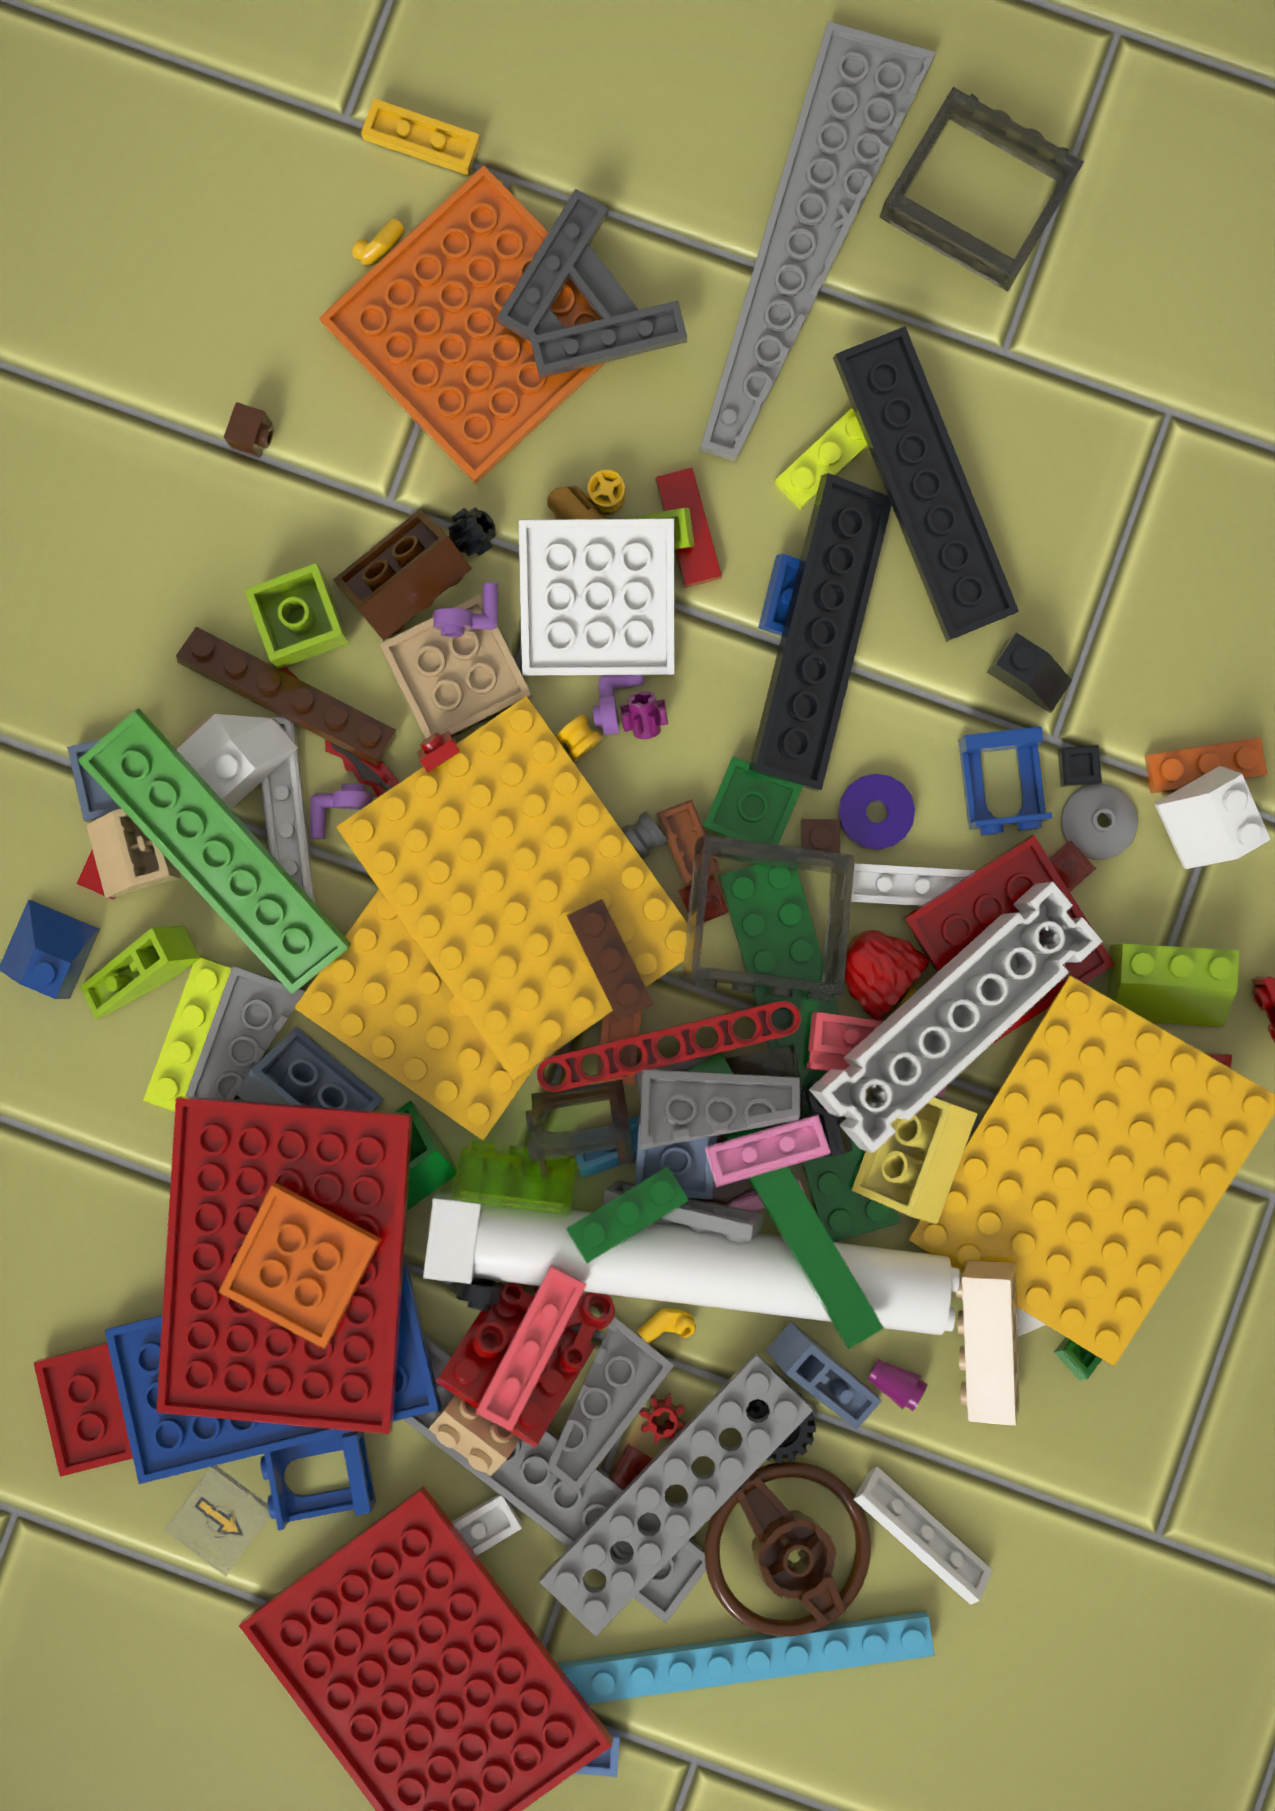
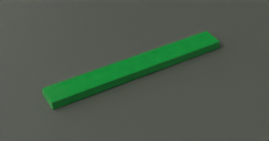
M721 1052L687 1071L734 1074ZM766 1127L722 1135L728 1141L766 1130ZM789 1166L748 1178L847 1349H851L883 1330L882 1323Z

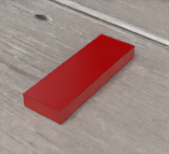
M693 468L657 476L656 484L664 511L680 508H689L695 546L675 550L684 587L688 588L721 579L722 574Z

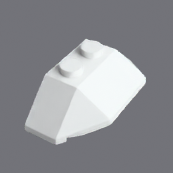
M214 714L177 751L232 810L299 747L273 718Z

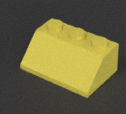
M933 1097L908 1121L896 1118L890 1123L896 1132L874 1153L865 1152L851 1191L908 1216L937 1224L977 1113Z

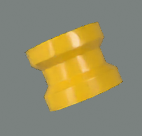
M604 469L598 471L591 476L588 482V498L603 514L610 515L616 513L625 502L624 480L613 470Z
M584 714L572 720L555 736L560 744L566 745L569 748V755L574 762L585 756L603 739V736L598 731H593L589 727V720Z

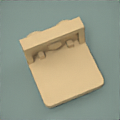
M454 1395L434 1419L428 1430L436 1435L441 1444L453 1448L464 1456L474 1469L491 1476L508 1459L520 1438L502 1426L476 1413L477 1409Z

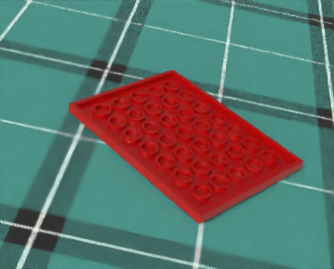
M187 1096L176 1098L157 1413L380 1434L391 1433L394 1417L413 1114ZM275 1183L381 1238L339 1325L325 1349L219 1293L271 1186Z
M422 1486L256 1609L239 1624L240 1629L375 1811H523L611 1748L613 1744V1737L425 1486Z

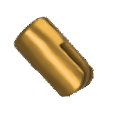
M577 486L556 488L550 492L547 498V506L557 519H607Z

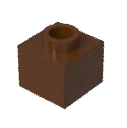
M236 402L223 438L232 449L260 458L263 449H267L272 442L274 427L265 411Z

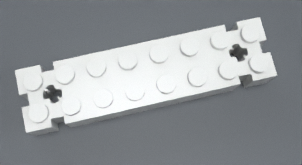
M1054 882L1033 885L1013 904L1018 909V913L1000 915L844 1057L850 1066L844 1071L832 1068L809 1089L828 1113L841 1117L844 1115L846 1117L840 1124V1127L859 1149L874 1153L896 1132L890 1125L891 1122L896 1118L907 1121L912 1118L1069 973L1063 966L1064 963L1081 962L1103 942L1084 918H1070L1066 911L1073 905ZM868 1087L873 1088L870 1092L873 1098L871 1102L865 1101L867 1096L866 1089Z

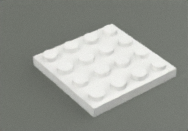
M674 518L519 519L522 676L674 674Z

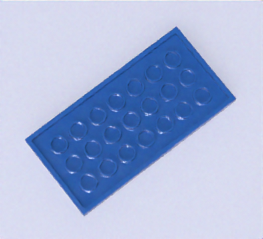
M405 1254L403 1260L393 1422L441 1409V1402ZM162 1315L105 1330L139 1484L353 1432L338 1429L157 1413Z

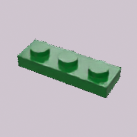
M667 1166L566 1228V1231L585 1263L589 1264L686 1204L689 1199Z

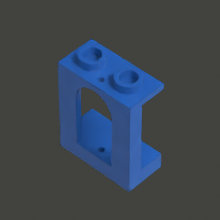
M1041 727L964 735L958 740L969 830L980 829L981 835L1003 833V826L1017 824L1019 831L1035 830L1042 828L1041 822L1053 818L1052 812L1046 813L1038 752V745L1043 742ZM1016 749L1022 807L1014 817L997 818L989 812L986 805L980 753Z
M353 1431L264 1453L265 1456L261 1457L262 1476L264 1480H269L272 1494L268 1496V1511L271 1519L276 1518L278 1531L284 1530L288 1522L353 1509L355 1516L371 1513L376 1503L364 1432ZM340 1450L344 1451L350 1487L310 1495L295 1494L287 1487L284 1475L287 1466L292 1461Z

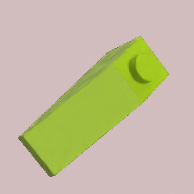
M184 925L153 927L84 982L80 988L94 1018L101 1019L176 978L199 960L200 956Z

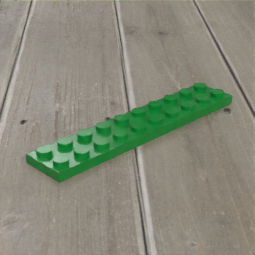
M788 855L719 875V880L756 1006L773 1001H787L799 1010L801 1022L798 1029L788 1036L769 1040L767 1044L777 1077L800 1078V1116L798 1120L811 1117L809 1105L804 1098L807 1084L817 1077H823L828 1072L806 1069L810 1055L808 1047L812 1013L821 1012L839 1015V1011L793 855ZM779 1007L772 1013L771 1021L773 1026L777 1029H784L790 1025L792 1015L787 1008ZM815 1097L817 1105L823 1106ZM852 1139L853 1151L838 1156L818 1157L802 1162L817 1215L833 1242L900 1223L897 1210L851 1191L866 1152L859 1149Z

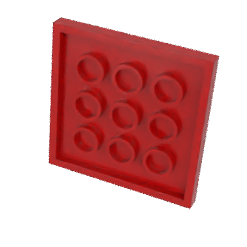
M1035 835L1027 837L903 917V920L937 973L1000 915L1018 913V909L1013 904L1033 885L1038 883L1054 882L1073 905L1066 911L1070 918H1084L1089 924ZM1099 944L1081 962L1064 963L1063 966L1069 973L992 1044L1048 1009L1069 975L1086 984L1113 967L1115 964L1103 944Z

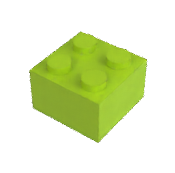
M317 563L244 589L268 658L278 669L350 644L325 573Z

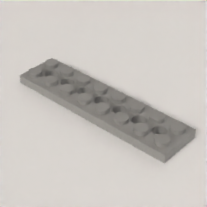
M755 1352L540 1576L539 1582L596 1637L813 1411L812 1405ZM756 1399L765 1401L769 1406L767 1414L759 1419L750 1417L746 1412L747 1405ZM724 1429H737L742 1435L741 1441L733 1447L723 1445L719 1440V1435ZM700 1456H707L713 1460L715 1466L709 1474L700 1475L693 1470V1461ZM674 1484L683 1486L688 1493L686 1499L680 1503L669 1501L665 1496V1491L669 1486ZM645 1513H653L659 1517L661 1523L657 1529L646 1531L639 1526L638 1519ZM618 1541H625L632 1546L633 1553L626 1559H619L612 1554L611 1547ZM597 1569L604 1573L606 1582L600 1587H591L585 1582L584 1575L589 1570Z

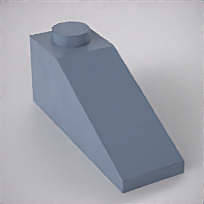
M792 1321L789 1322L766 1349L767 1353L786 1375L856 1430L882 1402L873 1391Z

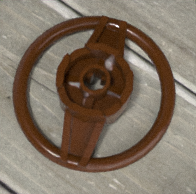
M794 1461L772 1463L758 1468L713 1514L708 1524L704 1546L706 1572L717 1599L725 1610L740 1623L752 1630L772 1636L804 1635L826 1627L846 1612V1609L857 1597L869 1569L871 1535L863 1508L854 1501L855 1494L841 1479L821 1467L808 1463ZM792 1477L811 1480L831 1491L844 1505L853 1523L856 1552L850 1576L840 1593L831 1574L835 1565V1557H837V1551L831 1537L813 1518L804 1515L798 1510L789 1511L765 1485L766 1482ZM738 1502L755 1534L751 1547L754 1553V1564L759 1576L778 1597L798 1599L811 1615L792 1620L767 1618L744 1606L730 1590L721 1567L720 1542L726 1521ZM801 1549L798 1552L800 1558L798 1562L793 1564L790 1559L787 1561L789 1554L793 1550Z

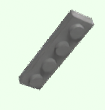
M617 1180L604 1190L603 1205L633 1188L634 1183ZM688 1198L689 1201L657 1221L659 1223H680L688 1225V1228L693 1232L708 1233L713 1231L725 1234V1238L728 1240L746 1242L748 1240L751 1241L762 1229L764 1214L702 1199Z

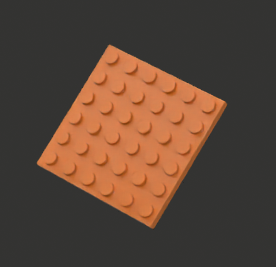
M484 165L319 317L321 324L475 485L605 364L601 363L539 378L531 343L498 323L497 316L549 232ZM569 278L552 306V312L564 328L600 320Z

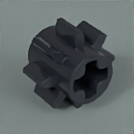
M476 507L470 511L463 508L452 516L454 524L448 527L449 538L461 553H466L469 557L474 553L480 556L493 547L490 540L496 537L495 524L486 512L478 510Z

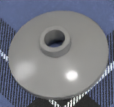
M1093 784L1076 791L1066 802L1061 816L1062 832L1070 847L1078 854L1096 860L1112 858L1125 851L1132 843L1138 825L1136 809L1129 797L1121 790L1106 784ZM1099 814H1105L1108 817L1109 823L1107 827H1101L1097 823Z

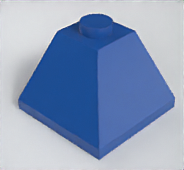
M28 899L0 963V971L20 985L51 998L70 999L100 929Z

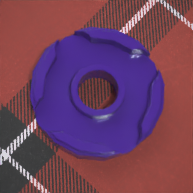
M881 774L860 777L849 785L840 799L838 817L842 829L849 840L862 848L872 850L892 847L904 839L913 825L915 815L912 795L904 784L891 776ZM879 802L884 805L887 812L884 821L876 823L869 820L866 815V807L869 803Z

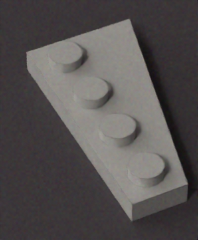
M643 1070L639 1150L797 1121L800 1116V1078Z
M615 1317L608 1327L546 1467L576 1493L579 1492L674 1367L670 1361Z

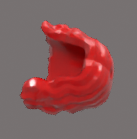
M867 930L854 936L839 956V970L848 986L849 994L875 1020H881L885 1013L891 1010L929 965L928 958L916 950L910 942L886 935L877 930Z

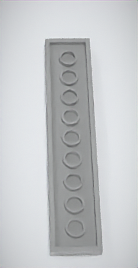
M424 1333L436 1381L453 1354ZM436 1383L441 1409L403 1419L567 1547L625 1489L619 1482L597 1467L578 1493L572 1490L546 1468L560 1438L549 1428H547L535 1448L520 1439L508 1459L491 1476L474 1469L464 1456L453 1448L441 1444L436 1435L428 1430L434 1419L454 1396L453 1393ZM645 1513L638 1519L639 1526L646 1531L657 1529L661 1523L659 1517L653 1513ZM690 1538L641 1589L634 1599L667 1623L706 1571L704 1548ZM618 1541L611 1547V1552L616 1558L626 1559L632 1555L633 1548L628 1542Z

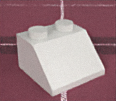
M1223 766L1216 767L1154 803L1182 867L1185 869L1238 859L1271 840L1243 774Z

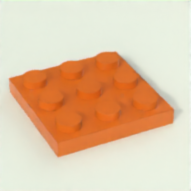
M275 1183L271 1186L219 1293L325 1349L339 1325L381 1238Z

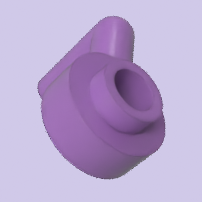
M483 583V614H476L459 608L437 609L433 611V628L441 630V635L445 637L464 636V631L470 629H495L498 625V584Z
M603 675L599 678V705L593 706L596 729L603 728L604 735L620 733L614 689L644 685L643 675Z
M342 784L341 791L314 794L311 797L310 839H325L326 808L361 810L372 802V793L365 792V785Z

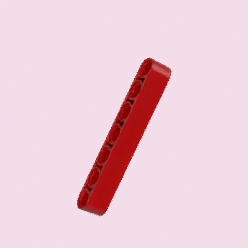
M773 1001L552 1055L539 1065L537 1080L545 1090L560 1092L642 1072L643 1070H650L793 1034L798 1029L801 1017L798 1008L792 1003ZM779 1007L787 1008L792 1015L790 1025L784 1029H777L771 1021L772 1013ZM742 1016L751 1018L754 1023V1031L747 1038H739L733 1031L735 1021ZM702 1026H711L716 1030V1042L710 1047H701L695 1040V1034ZM665 1035L675 1036L680 1045L678 1052L670 1057L661 1055L657 1049L659 1039ZM627 1044L638 1046L642 1052L640 1062L634 1066L625 1065L619 1057L620 1050ZM595 1053L604 1061V1069L597 1075L587 1074L582 1067V1060L588 1054ZM558 1063L564 1067L566 1078L562 1083L552 1084L546 1080L544 1070L548 1064Z

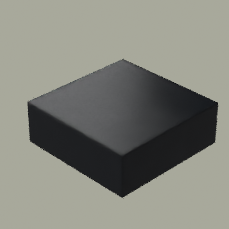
M1099 745L1058 749L1061 787L1102 783Z

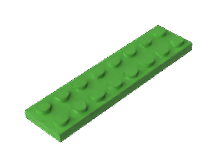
M140 708L132 712L77 760L291 994L349 949L351 945L349 940Z

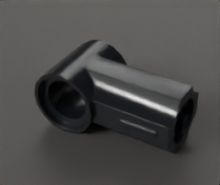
M817 1077L807 1084L804 1098L809 1105L810 1115H819L831 1151L830 1154L822 1157H833L853 1151L851 1138L840 1127V1124L846 1117L844 1115L841 1117L830 1114L823 1106L817 1105L815 1096L809 1090L822 1078Z

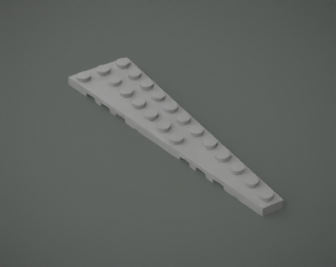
M828 21L700 447L701 452L737 461L925 79L936 52Z

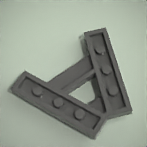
M577 189L574 190L497 316V321L500 325L531 343L539 378L687 342V333L678 300L638 310L592 249L590 244L609 214L608 207ZM569 278L600 320L564 328L552 312L551 308Z

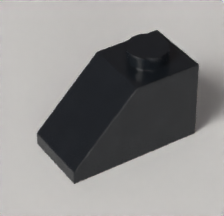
M1017 632L1005 643L987 671L988 674L1049 713L1054 710L1072 682L1071 678L1048 652Z

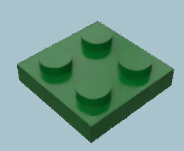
M733 756L703 828L773 857L803 785L749 771L750 763Z

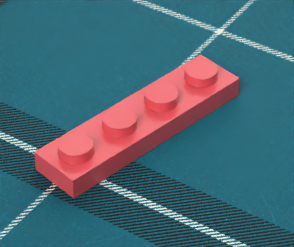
M550 1265L476 1410L478 1415L512 1432L586 1287L585 1282Z

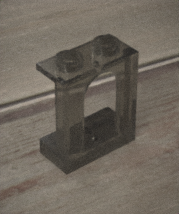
M623 1080L585 1085L560 1092L546 1091L531 1094L532 1110H526V1121L529 1134L534 1133L535 1138L528 1139V1148L531 1162L539 1163L541 1177L547 1176L546 1159L614 1148L617 1150L619 1165L635 1163ZM610 1100L613 1122L611 1125L566 1132H549L543 1128L542 1117L550 1110Z

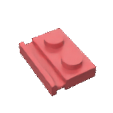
M821 1012L812 1013L808 1047L810 1055L806 1069L830 1071L833 1068L844 1071L850 1066L844 1057L884 1021Z

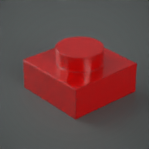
M449 731L443 735L437 732L420 744L422 749L417 751L420 763L429 773L459 753L460 750Z

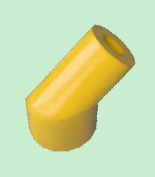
M391 218L370 243L365 239H359L354 244L352 249L353 257L360 260L362 265H373L405 233L404 226L399 220Z
M665 1307L656 1312L637 1332L650 1345L664 1331L680 1334L682 1338L690 1337L696 1330V1324L692 1314L686 1310Z

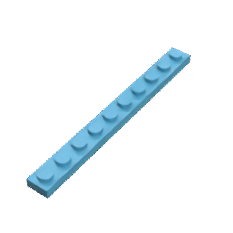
M927 1611L831 1624L798 1636L781 1637L759 1634L559 1662L557 1664L586 1703L593 1704L935 1655L929 1616Z

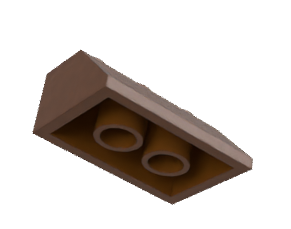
M419 509L335 577L333 581L384 641L390 635L398 633L405 623L418 612L429 608L434 600L445 590L457 585L472 568L449 536Z

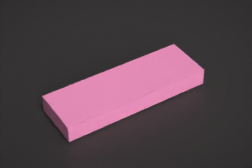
M819 1115L705 1147L716 1187L822 1157L831 1152Z

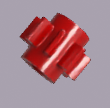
M668 1393L665 1399L659 1400L652 1394L651 1406L649 1408L642 1407L639 1411L642 1417L648 1418V1421L641 1425V1432L644 1433L651 1430L654 1434L655 1444L660 1441V1437H668L671 1441L675 1437L674 1432L676 1429H682L686 1425L683 1419L677 1418L678 1415L685 1411L684 1404L674 1406L671 1393ZM663 1411L668 1412L669 1420H665L663 1425L657 1424L656 1417H660Z

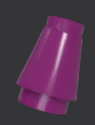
M880 1359L876 1361L867 1378L902 1410L906 1407L914 1411L928 1386L927 1383L920 1380L921 1375L883 1362Z

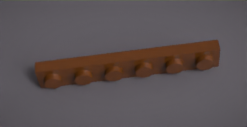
M195 627L176 655L179 664L378 766L396 737V729L198 627Z

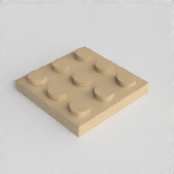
M479 594L453 608L466 609L472 613L483 614V596ZM432 617L379 644L425 738L437 732L443 735L447 731L454 737L502 713L525 696L528 699L533 698L498 626L493 630H465L462 637H445L441 635V630L433 628Z

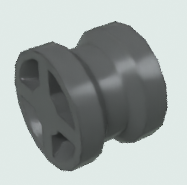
M646 811L639 815L638 822L633 825H626L621 829L642 859L649 856V852L653 847L662 846L668 842Z

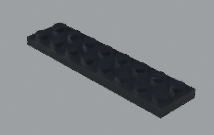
M906 326L836 353L833 357L834 363L946 642L1019 612Z
M830 473L821 475L749 771L801 784L808 789L822 790L892 506L888 495Z

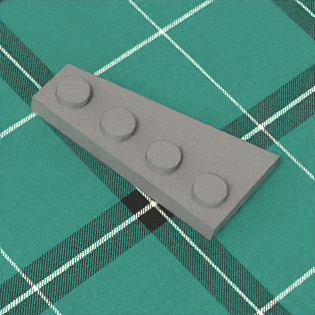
M233 965L186 1096L233 1100L249 1071L260 1061L306 990L299 988L291 994L280 981Z

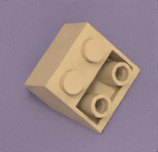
M122 809L111 811L86 825L106 899L181 879L177 868Z

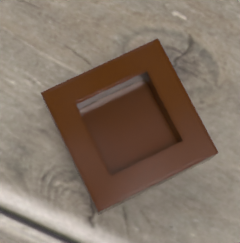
M802 819L801 858H840V819Z

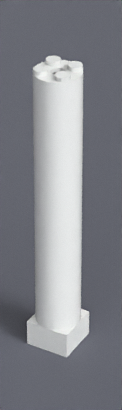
M443 1189L433 1198L423 1278L471 1284L474 1278L540 1286L550 1265L585 1282V1292L831 1322L780 1235L758 1233L751 1241L734 1242L726 1239L725 1234L713 1231L697 1233L691 1231L688 1225L655 1222L599 1258L586 1264L566 1228L592 1212L487 1200V1195ZM834 1242L884 1328L942 1335L944 1331L953 1330L955 1309L950 1307L951 1292H957L959 1268L951 1267L948 1256Z

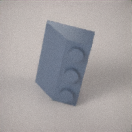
M297 1026L249 1071L236 1093L242 1100L251 1102L375 1111L384 1100Z

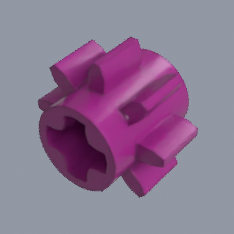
M651 692L635 693L628 698V705L620 707L624 731L633 730L634 737L638 739L656 737L661 732V725H668L665 700L656 701L655 694Z

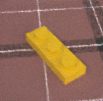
M373 98L361 131L365 141L467 176L470 174L481 143L480 134Z

